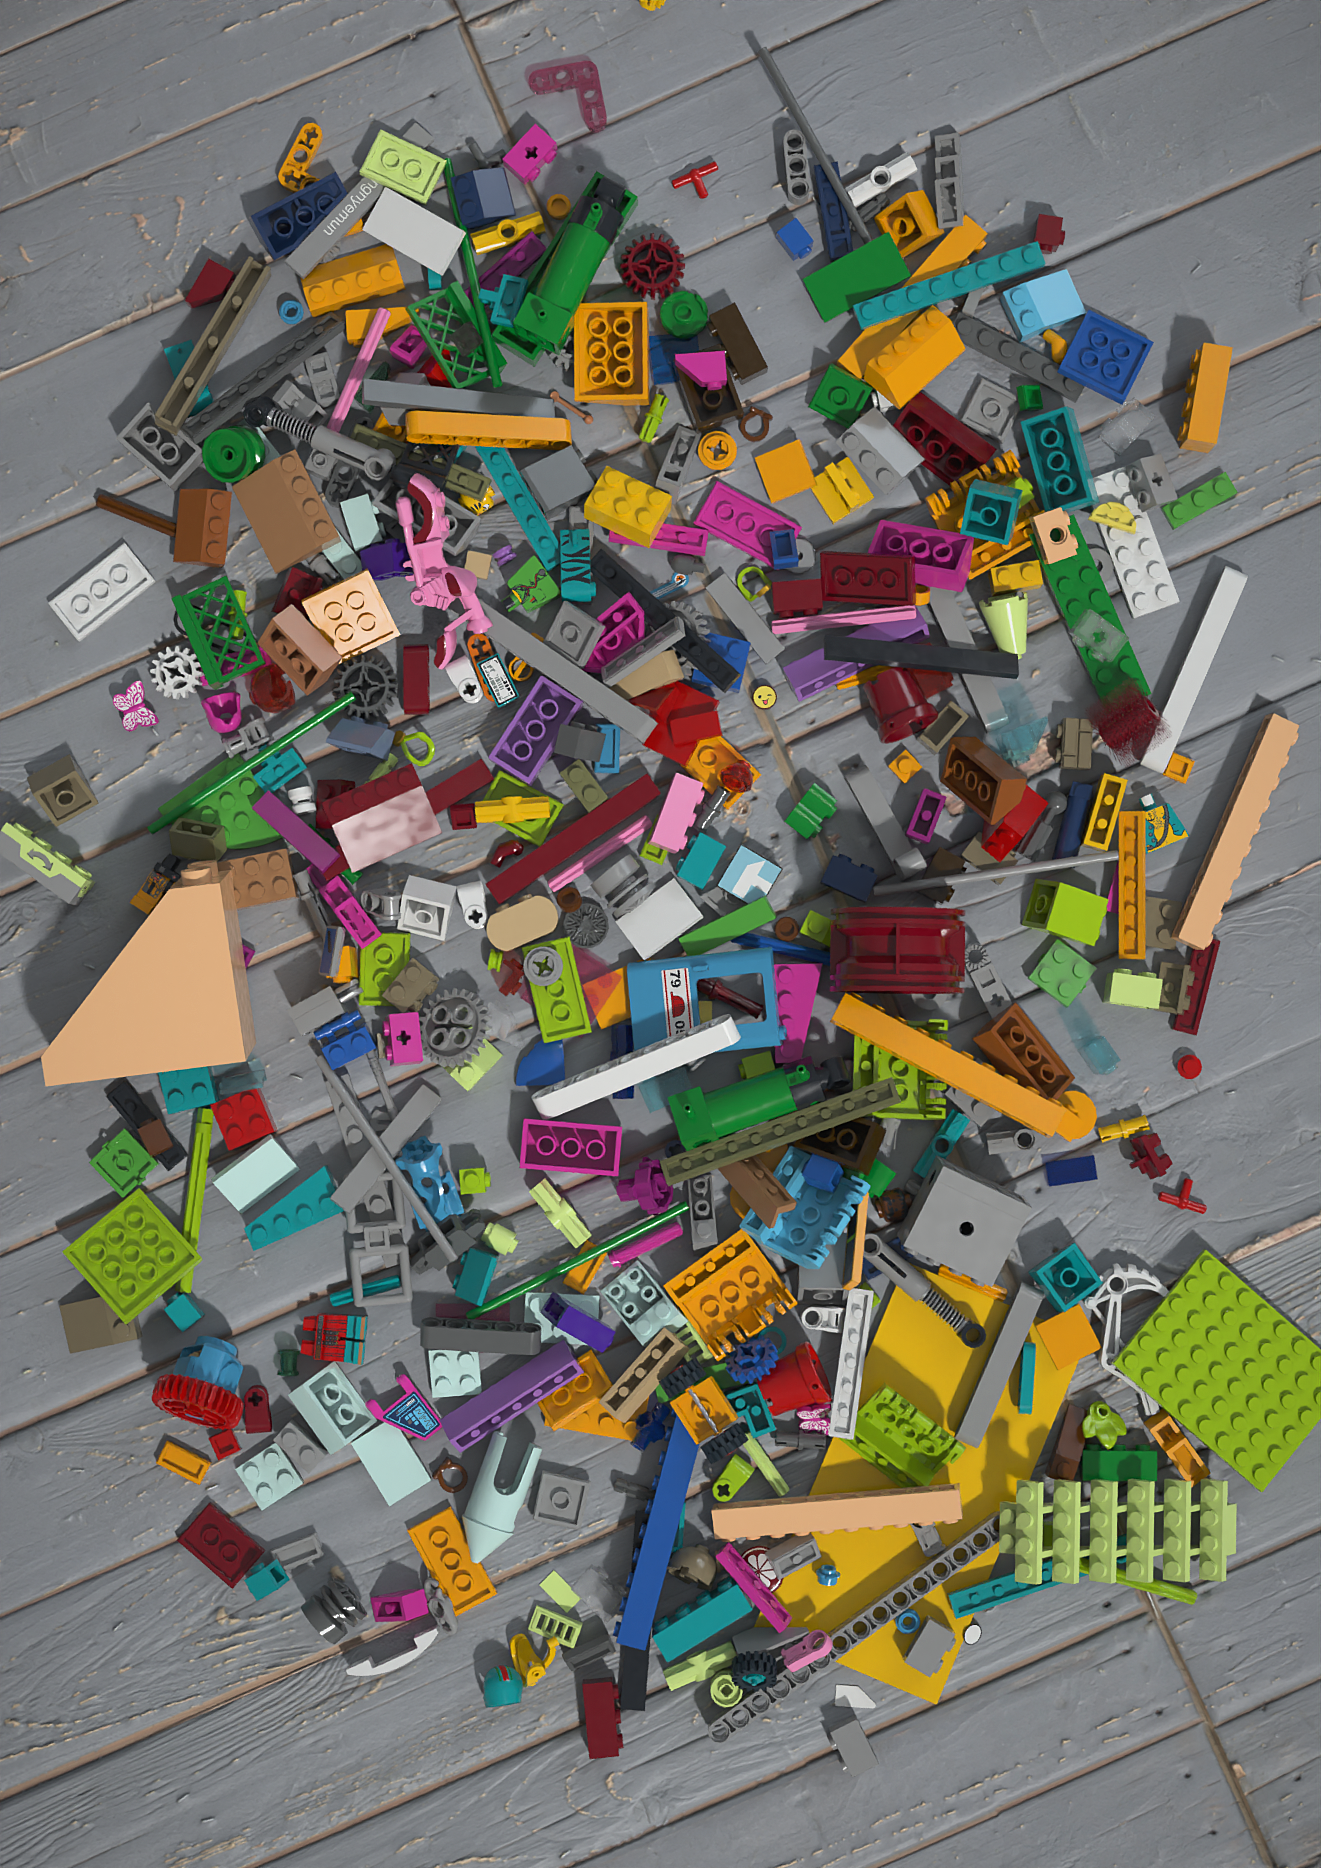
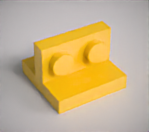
M849 457L835 465L832 462L826 466L824 472L815 477L817 486L810 488L832 524L837 523L874 499L873 494Z

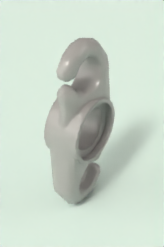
M427 1578L424 1581L423 1589L428 1601L429 1610L435 1618L439 1619V1623L443 1625L446 1621L450 1625V1628L444 1625L442 1629L446 1634L453 1635L458 1630V1621L453 1611L452 1601L447 1595L442 1593V1589L437 1588L435 1591L431 1587V1584L435 1587L439 1585L435 1578Z

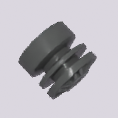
M333 1576L328 1581L329 1587L323 1585L320 1588L325 1599L323 1600L314 1594L301 1605V1609L311 1625L327 1641L335 1645L348 1633L343 1622L345 1621L347 1624L355 1627L358 1624L356 1618L362 1620L367 1616V1612L357 1595L347 1585Z

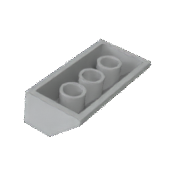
M389 479L372 502V505L399 521L396 501L399 497H408L411 501L414 518L412 530L418 533L424 523V512L420 503L409 494L407 489L393 485V480ZM445 496L444 511L445 516L449 519L450 535L445 539L443 549L456 556L467 548L477 534L481 518Z

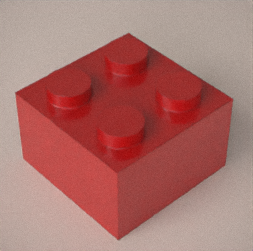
M254 1086L210 1105L229 1151L278 1131L260 1086Z

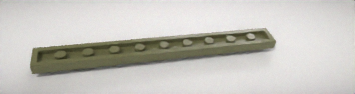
M891 1077L661 1160L660 1164L668 1186L901 1103L895 1082Z

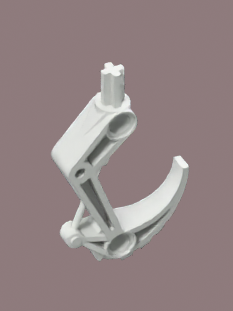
M1118 1263L1112 1264L1111 1268L1106 1269L1101 1275L1098 1274L1103 1284L1097 1287L1092 1296L1085 1297L1083 1301L1084 1306L1092 1309L1103 1323L1100 1340L1102 1348L1099 1349L1098 1362L1103 1368L1133 1387L1135 1393L1140 1394L1146 1416L1154 1415L1160 1412L1158 1404L1112 1365L1111 1362L1119 1354V1345L1122 1349L1125 1346L1120 1339L1122 1294L1136 1289H1150L1156 1291L1164 1298L1169 1291L1160 1283L1156 1276L1149 1275V1272L1144 1268L1137 1270L1136 1265L1127 1264L1126 1268H1121ZM1114 1277H1119L1121 1280V1287L1117 1290L1110 1288V1281ZM1106 1300L1103 1316L1096 1306L1098 1303Z

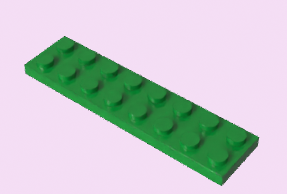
M1074 514L1069 516L1070 525H1068L1070 534H1074L1078 543L1076 555L1045 565L1034 532L1029 534L1028 538L1101 703L1109 705L1112 697L1114 698L1113 692L1118 697L1117 693L1121 694L1122 690L1124 691L1125 687L1122 685L1124 683L1130 687L1136 684V689L1141 690V694L1144 692L1145 696L1152 694ZM1053 528L1050 532V538L1052 541L1058 542L1061 537L1060 531Z

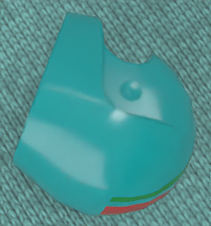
M499 1665L491 1668L486 1673L483 1682V1700L486 1708L521 1703L523 1682L520 1674L515 1669L507 1665Z

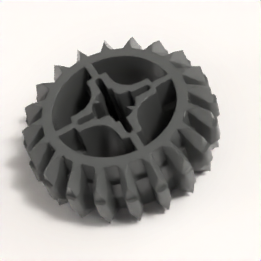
M361 655V663H358L357 659L352 657L351 661L354 665L350 667L347 662H344L343 666L347 670L345 672L340 669L337 670V673L342 678L333 679L335 684L340 685V687L332 688L333 693L341 694L336 696L334 700L337 701L350 691L353 694H359L362 698L363 707L350 703L341 711L349 707L347 711V716L349 717L356 712V717L362 718V714H365L366 721H370V713H373L375 718L379 719L378 710L381 709L384 714H387L388 710L384 707L386 703L391 707L394 706V703L389 698L398 697V694L391 691V689L399 688V684L390 682L395 680L397 676L395 673L387 675L392 669L391 666L388 665L382 669L384 660L380 659L375 664L376 659L373 655H371L369 662H366L365 655ZM368 669L379 672L383 676L385 683L372 682ZM360 670L359 680L354 684L346 686L349 678ZM365 680L369 686H373L367 690L366 696L362 690H358L360 687H364ZM385 690L381 700L371 706L372 696L377 692Z

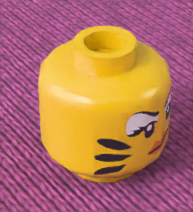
M490 485L483 503L460 494L458 501L462 507L479 516L494 505L492 497L496 494Z

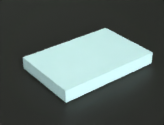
M269 1134L211 1178V1180L242 1214L300 1169L272 1135Z
M383 1422L351 1442V1445L389 1506L432 1480L403 1431Z

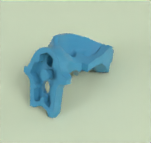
M426 1136L408 1142L402 1149V1157L396 1159L395 1162L401 1170L406 1169L410 1173L412 1188L419 1198L425 1197L426 1202L423 1205L435 1223L438 1224V1222L452 1214L461 1217V1214L465 1212L450 1171H446L441 1177L439 1174V1158L442 1155L441 1143H431ZM423 1178H430L432 1185L422 1184L421 1180ZM443 1183H447L449 1186L447 1193H443ZM412 1206L420 1229L424 1228L426 1232L429 1231Z

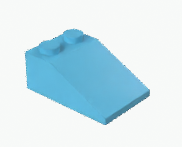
M1067 269L1022 283L1004 291L1000 297L1002 306L1019 343L1044 333L1049 328L1053 329L1086 314Z

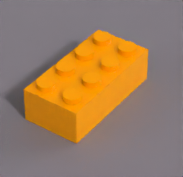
M1203 343L1199 349L1195 350L1194 355H1191L1189 369L1193 371L1190 379H1187L1185 393L1189 394L1187 401L1183 403L1181 417L1185 418L1177 434V441H1181L1180 449L1209 453L1217 444L1233 347Z

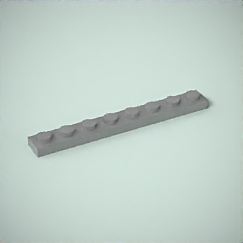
M346 1074L338 1077L361 1111L350 1075ZM325 1081L354 1169L372 1145L330 1082ZM376 1181L363 1197L371 1222L396 1219L385 1181ZM400 1229L389 1230L391 1244L405 1243ZM399 1254L382 1255L386 1268L400 1264Z

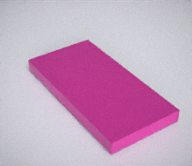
M716 481L693 525L700 529L709 530L711 535L772 568L774 567L769 532L794 529L796 540L802 530L801 526Z

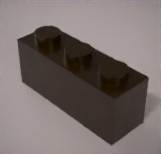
M734 302L710 314L707 328L711 336H716L719 340L722 351H725V358H728L731 364L729 371L735 381L739 380L740 384L743 385L767 373L768 366L736 303Z

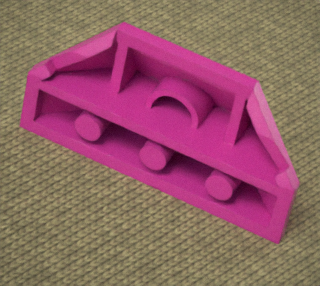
M630 592L626 593L596 618L597 621L605 625V628L584 669L581 670L601 673L602 667L645 638L644 611Z

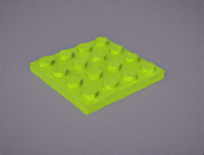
M140 1188L62 1251L125 1325L203 1261L202 1257Z

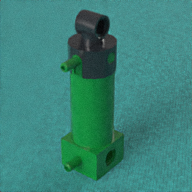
M604 176L595 191L594 198L583 195L580 197L534 293L528 292L513 321L516 335L558 356L560 355L574 327L573 317L624 221V217L615 209L619 207L627 187Z
M808 1056L784 1064L780 1068L704 1093L701 1087L698 1086L667 1098L681 1143L686 1151L717 1141L720 1137L827 1101L824 1093L825 1088L829 1090L840 1089L847 1086L851 1079L843 1057L829 1058L823 1061L820 1067H815L812 1057Z

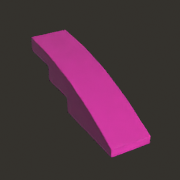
M313 864L306 868L318 891L362 949L382 935L339 875L327 882L321 871Z

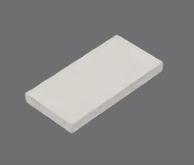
M387 187L384 188L362 229L442 276L466 235L465 231Z
M123 543L48 602V604L80 642L156 581L130 548Z

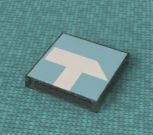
M740 844L716 887L748 904L764 895L767 897L783 868Z

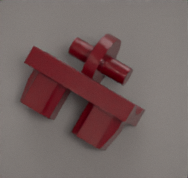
M1157 1133L1144 1134L1130 1140L1134 1148L1131 1154L1135 1160L1129 1164L1131 1169L1138 1167L1142 1174L1147 1173L1150 1180L1167 1174L1165 1170L1173 1163L1166 1153L1160 1156L1156 1154L1154 1148L1161 1145V1140Z

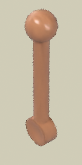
M554 391L550 394V399H554V402L558 401L583 418L586 424L593 422L591 415H585L560 398L558 392Z

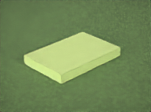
M380 129L359 172L360 175L426 206L447 164V160Z

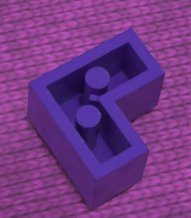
M400 539L385 540L386 544H370V548L360 551L362 571L368 568L375 581H383L394 577H406L407 575L414 574L413 568L403 567L405 561L411 560L405 541L400 543Z

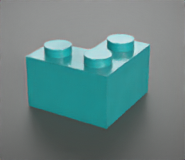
M757 1380L752 1384L748 1383L723 1393L738 1417L745 1415L753 1438L776 1430L767 1401L763 1399Z

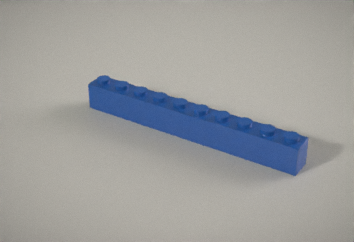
M673 1408L671 1412V1417L675 1418L673 1427H667L664 1441L668 1442L667 1450H661L658 1465L662 1466L660 1476H654L651 1488L656 1490L654 1499H648L645 1514H649L647 1524L642 1523L638 1537L643 1539L641 1548H635L632 1562L636 1563L634 1573L629 1572L625 1586L630 1588L628 1597H622L619 1609L620 1612H623L621 1622L616 1621L612 1635L617 1637L616 1643L644 1651L647 1646L699 1444L696 1445Z

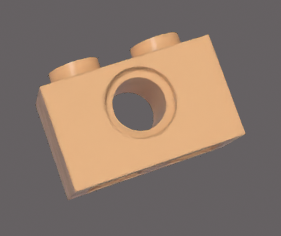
M1061 507L1029 518L1045 565L1077 554L1078 543L1074 534H1070L1068 525H1070L1069 516L1066 511H1062ZM1053 528L1060 531L1061 537L1058 542H1054L1050 538V532Z

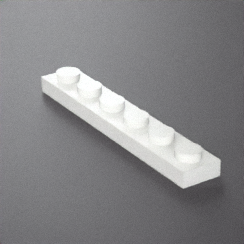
M853 1288L848 1294L830 1422V1437L854 1440L874 1291Z

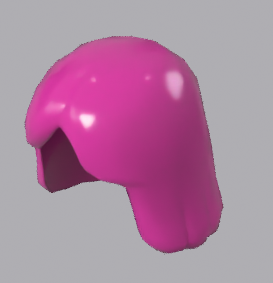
M222 693L201 701L209 725L215 732L228 733L240 725L242 719L240 693ZM225 713H230L233 716L220 719L221 715Z

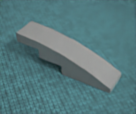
M952 133L935 136V191L938 228L963 226L964 217L960 134Z

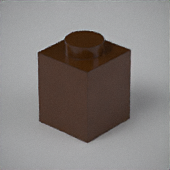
M150 1118L140 1123L141 1128L137 1130L150 1158L173 1148V1144L160 1119L155 1121L154 1118Z

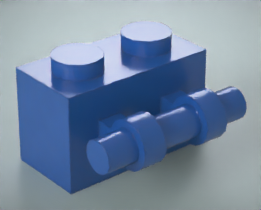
M358 1009L351 1013L346 1012L341 1015L340 1019L330 1024L327 1022L321 1026L322 1028L314 1031L317 1040L327 1037L329 1040L322 1044L321 1050L332 1070L377 1047L376 1041L366 1022L357 1027L355 1026L354 1022L362 1018ZM345 1026L348 1028L349 1031L336 1037L334 1032Z

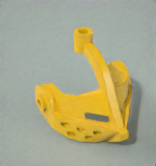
M517 1634L511 1638L509 1642L514 1669L522 1678L523 1687L536 1685L538 1679L546 1674V1668L555 1657V1647L559 1645L555 1636L546 1640L548 1653L543 1661L534 1653L525 1634ZM532 1662L533 1665L529 1667L528 1663Z

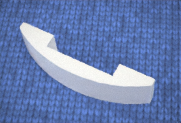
M437 1624L417 1633L414 1637L416 1645L376 1664L371 1655L348 1665L346 1672L348 1675L369 1676L397 1669L420 1655L435 1639L440 1627Z

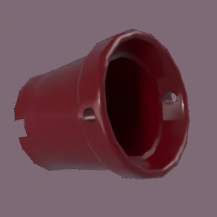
M891 668L876 676L877 683L872 685L870 680L863 685L878 725L877 734L879 740L883 744L905 739L923 730L938 718L936 708L932 703L927 702L908 668Z

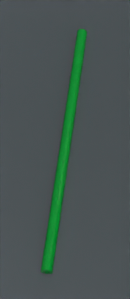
M445 158L447 160L444 168L456 227L466 232L461 242V249L494 388H497L503 384L485 305L478 299L481 288L467 227L462 225L451 178L455 177L452 161L450 158Z
M350 691L147 826L148 830L152 835L355 701L356 697Z
M686 1201L491 1299L482 1306L466 1312L468 1319H476L690 1209Z

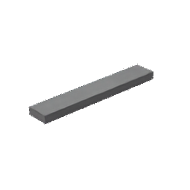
M424 1084L421 1085L379 1137L393 1160L442 1101L441 1097ZM373 1147L369 1149L330 1197L331 1201L349 1215L387 1169Z

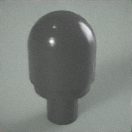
M678 554L671 560V568L678 574L692 575L693 572L704 573L705 564L695 562V558H692V556Z

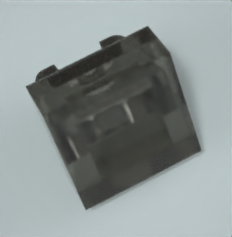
M471 321L463 324L450 336L462 357L471 354L484 342Z

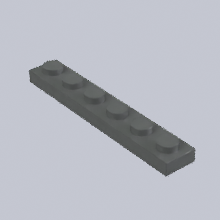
M958 313L953 325L963 344L1075 403L1077 402L1085 386L1057 373L1060 367L1058 363L963 313Z

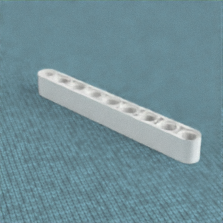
M1227 566L1223 568L1163 706L1162 713H1160L1161 716L1159 717L1164 721L1166 729L1164 733L1162 732L1159 740L1156 737L1153 742L1151 741L1152 747L1147 743L1148 749L1147 751L1145 749L1139 763L1140 765L1161 774L1165 771L1245 586L1248 575Z
M722 1015L543 1088L534 1093L531 1098L542 1120H547L728 1047L739 1041L741 1036L731 1015Z

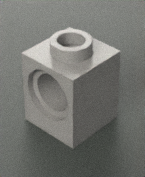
M313 448L305 469L309 474L329 482L339 459Z

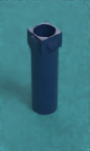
M1073 781L1072 787L1069 789L1070 795L1067 798V806L1063 813L1052 860L1078 856L1092 803L1091 799H1093L1094 786Z

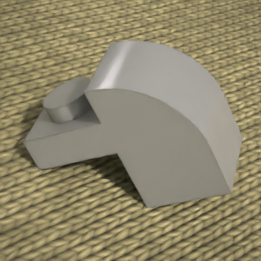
M288 380L285 381L272 398L282 412L288 413L289 416L293 415V418L297 417V420L300 418L301 421L304 420L305 423L312 424V427L316 425V429L318 426L323 425L329 417L316 402L306 397Z

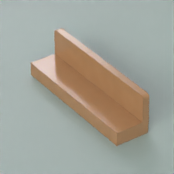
M756 1155L718 1168L769 1229L774 1228L778 1214L795 1209L797 1202Z

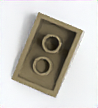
M101 1296L59 1306L70 1354L143 1337L138 1315L125 1325Z

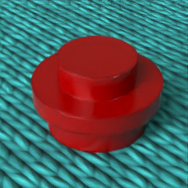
M1185 1055L1179 1059L1177 1071L1181 1077L1194 1079L1201 1073L1202 1064L1196 1056Z

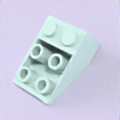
M638 1260L600 1291L645 1348L664 1327L675 1333L688 1322L675 1303Z

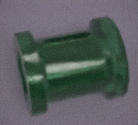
M279 1349L280 1370L277 1371V1375L298 1376L297 1355L300 1354V1350Z

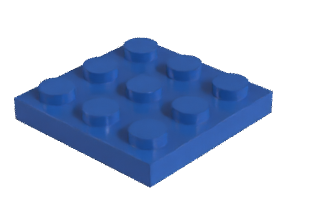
M1088 310L1057 373L1123 405L1154 342Z

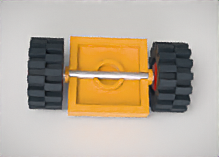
M695 1357L670 1372L669 1375L659 1381V1384L669 1399L685 1389V1393L671 1401L670 1404L696 1445L714 1435V1438L700 1447L709 1462L713 1464L734 1452L749 1439L738 1423L724 1431L722 1430L739 1417L712 1375L696 1386L692 1385L706 1375V1372Z

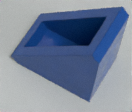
M794 529L769 532L774 570L798 567L799 559Z

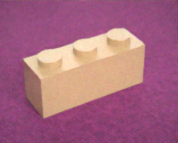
M663 651L609 689L629 702L631 698L684 678L675 651Z

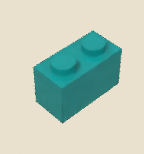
M700 832L698 837L693 835L687 846L690 852L687 858L681 857L675 870L679 871L677 874L678 878L703 891L726 846Z

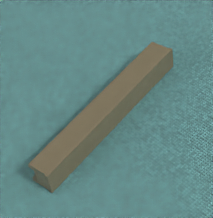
M251 256L248 257L155 413V425L177 436L180 427L185 423L269 281L271 267L267 265L265 267L255 262Z

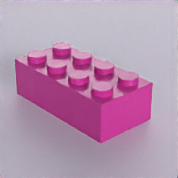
M524 1118L519 1168L618 1176L623 1126Z

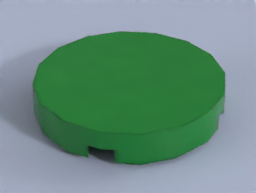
M688 291L672 293L665 298L660 309L662 327L668 334L676 338L688 339L697 336L704 330L708 321L706 302L699 295L688 293Z

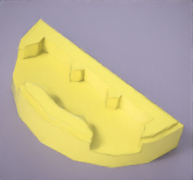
M1107 502L1101 504L1092 511L1088 518L1090 521L1133 535L1136 532L1134 516L1129 511V508L1121 503Z

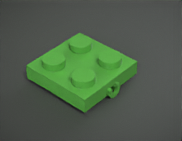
M1056 939L1046 954H1042L1037 960L1039 962L1027 979L1068 1008L1078 993H1082V990L1086 987V982L1097 968Z
M126 1128L112 1141L108 1140L102 1146L103 1149L89 1162L122 1198L128 1195L137 1185L140 1186L146 1180L145 1177L160 1164L154 1157L150 1158L146 1148Z

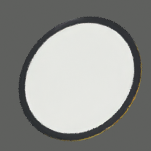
M971 1624L964 1632L966 1644L974 1645L979 1641L982 1634L981 1627L978 1624Z

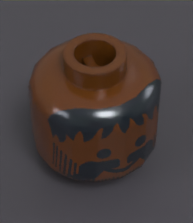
M899 1187L885 1190L878 1199H875L879 1218H883L888 1223L905 1219L908 1209L912 1205L909 1193L904 1194L903 1190Z

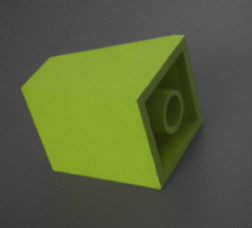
M1035 879L1021 925L1076 943L1095 946L1100 935L1103 917L1107 913L1109 899L1061 882Z

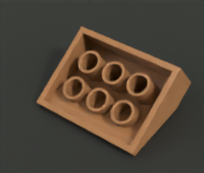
M295 449L272 460L232 486L276 574L341 542L340 536Z

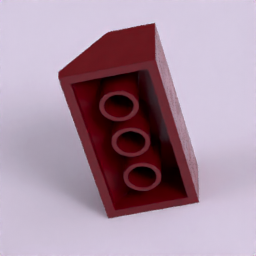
M921 392L917 393L909 401L893 425L925 458L921 465L949 486L954 481L959 484V478L975 469L981 472L980 466L986 465L997 450Z

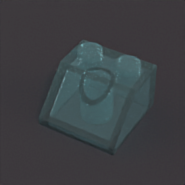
M1047 716L1002 733L996 738L1002 757L1008 764H1013V767L1016 768L1030 761L1029 757L1035 753L1048 723Z

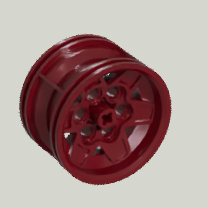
M846 907L831 909V915H835L836 919L830 921V981H835V986H830V992L879 994L965 993V988H960V982H965V921H960V917L966 916L965 910L929 907Z

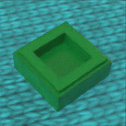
M1020 385L1016 387L1020 411H1039L1044 409L1040 385Z

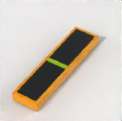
M868 1192L865 1196H862L863 1200L860 1204L850 1205L855 1210V1213L852 1217L850 1216V1221L848 1222L842 1289L849 1291L861 1282Z

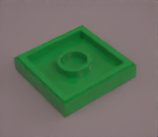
M831 363L808 407L849 429L856 422L873 387Z

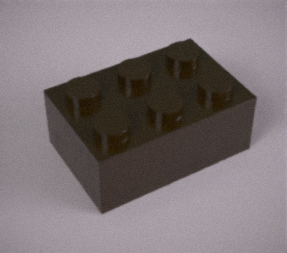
M719 343L694 353L722 351ZM673 359L672 366L697 434L743 418L744 411L727 363L726 385H723L718 390H707V387L699 386L675 365V359Z
M859 1117L798 1139L794 1146L809 1155L813 1153L835 1161L843 1168L868 1176L886 1130L876 1122Z

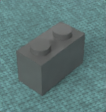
M571 721L570 725L560 724L554 753L599 762L606 734L597 732L598 727L574 721Z

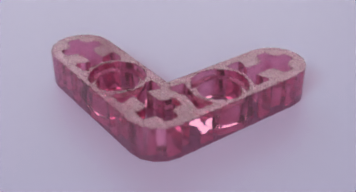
M581 61L535 70L530 74L529 87L537 95L579 88L587 128L594 133H599L605 129L607 125L606 110L598 69L593 62ZM585 68H588L590 72H594L590 74V78L578 74L584 73ZM572 70H576V74L578 75V81H574V73ZM560 72H566L570 75V80L567 83L561 84L557 81L556 77ZM550 74H552L553 86H550V81H546L549 80ZM537 77H541L542 81H546L543 82V87L533 84L536 82ZM589 91H595L599 97L596 102L590 103L585 100V94ZM596 108L598 118L603 119L599 121V125L589 122L593 120L592 109Z

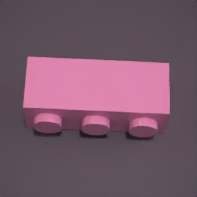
M679 773L673 775L648 844L674 854L679 849H684L688 836L685 835L688 826L692 827L696 818V813L693 810L696 803L700 805L705 793L704 790H701L702 782Z

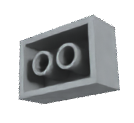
M148 402L116 439L175 492L203 461L202 449L186 437L181 430L175 436L155 425L157 409Z

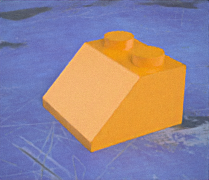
M924 190L906 193L874 217L882 235L890 232L902 258L929 245L945 233L944 229L938 228V218Z

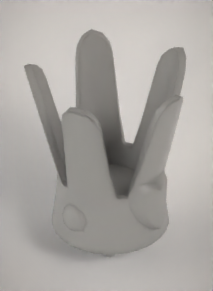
M882 1118L880 1126L884 1129L886 1128L883 1141L885 1148L891 1144L894 1135L893 1149L895 1150L897 1129L901 1123L898 1119Z

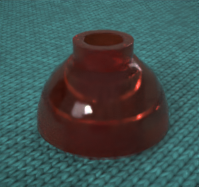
M738 760L737 763L727 765L722 770L720 780L728 789L734 792H748L753 785V776L750 771L751 766L744 760Z

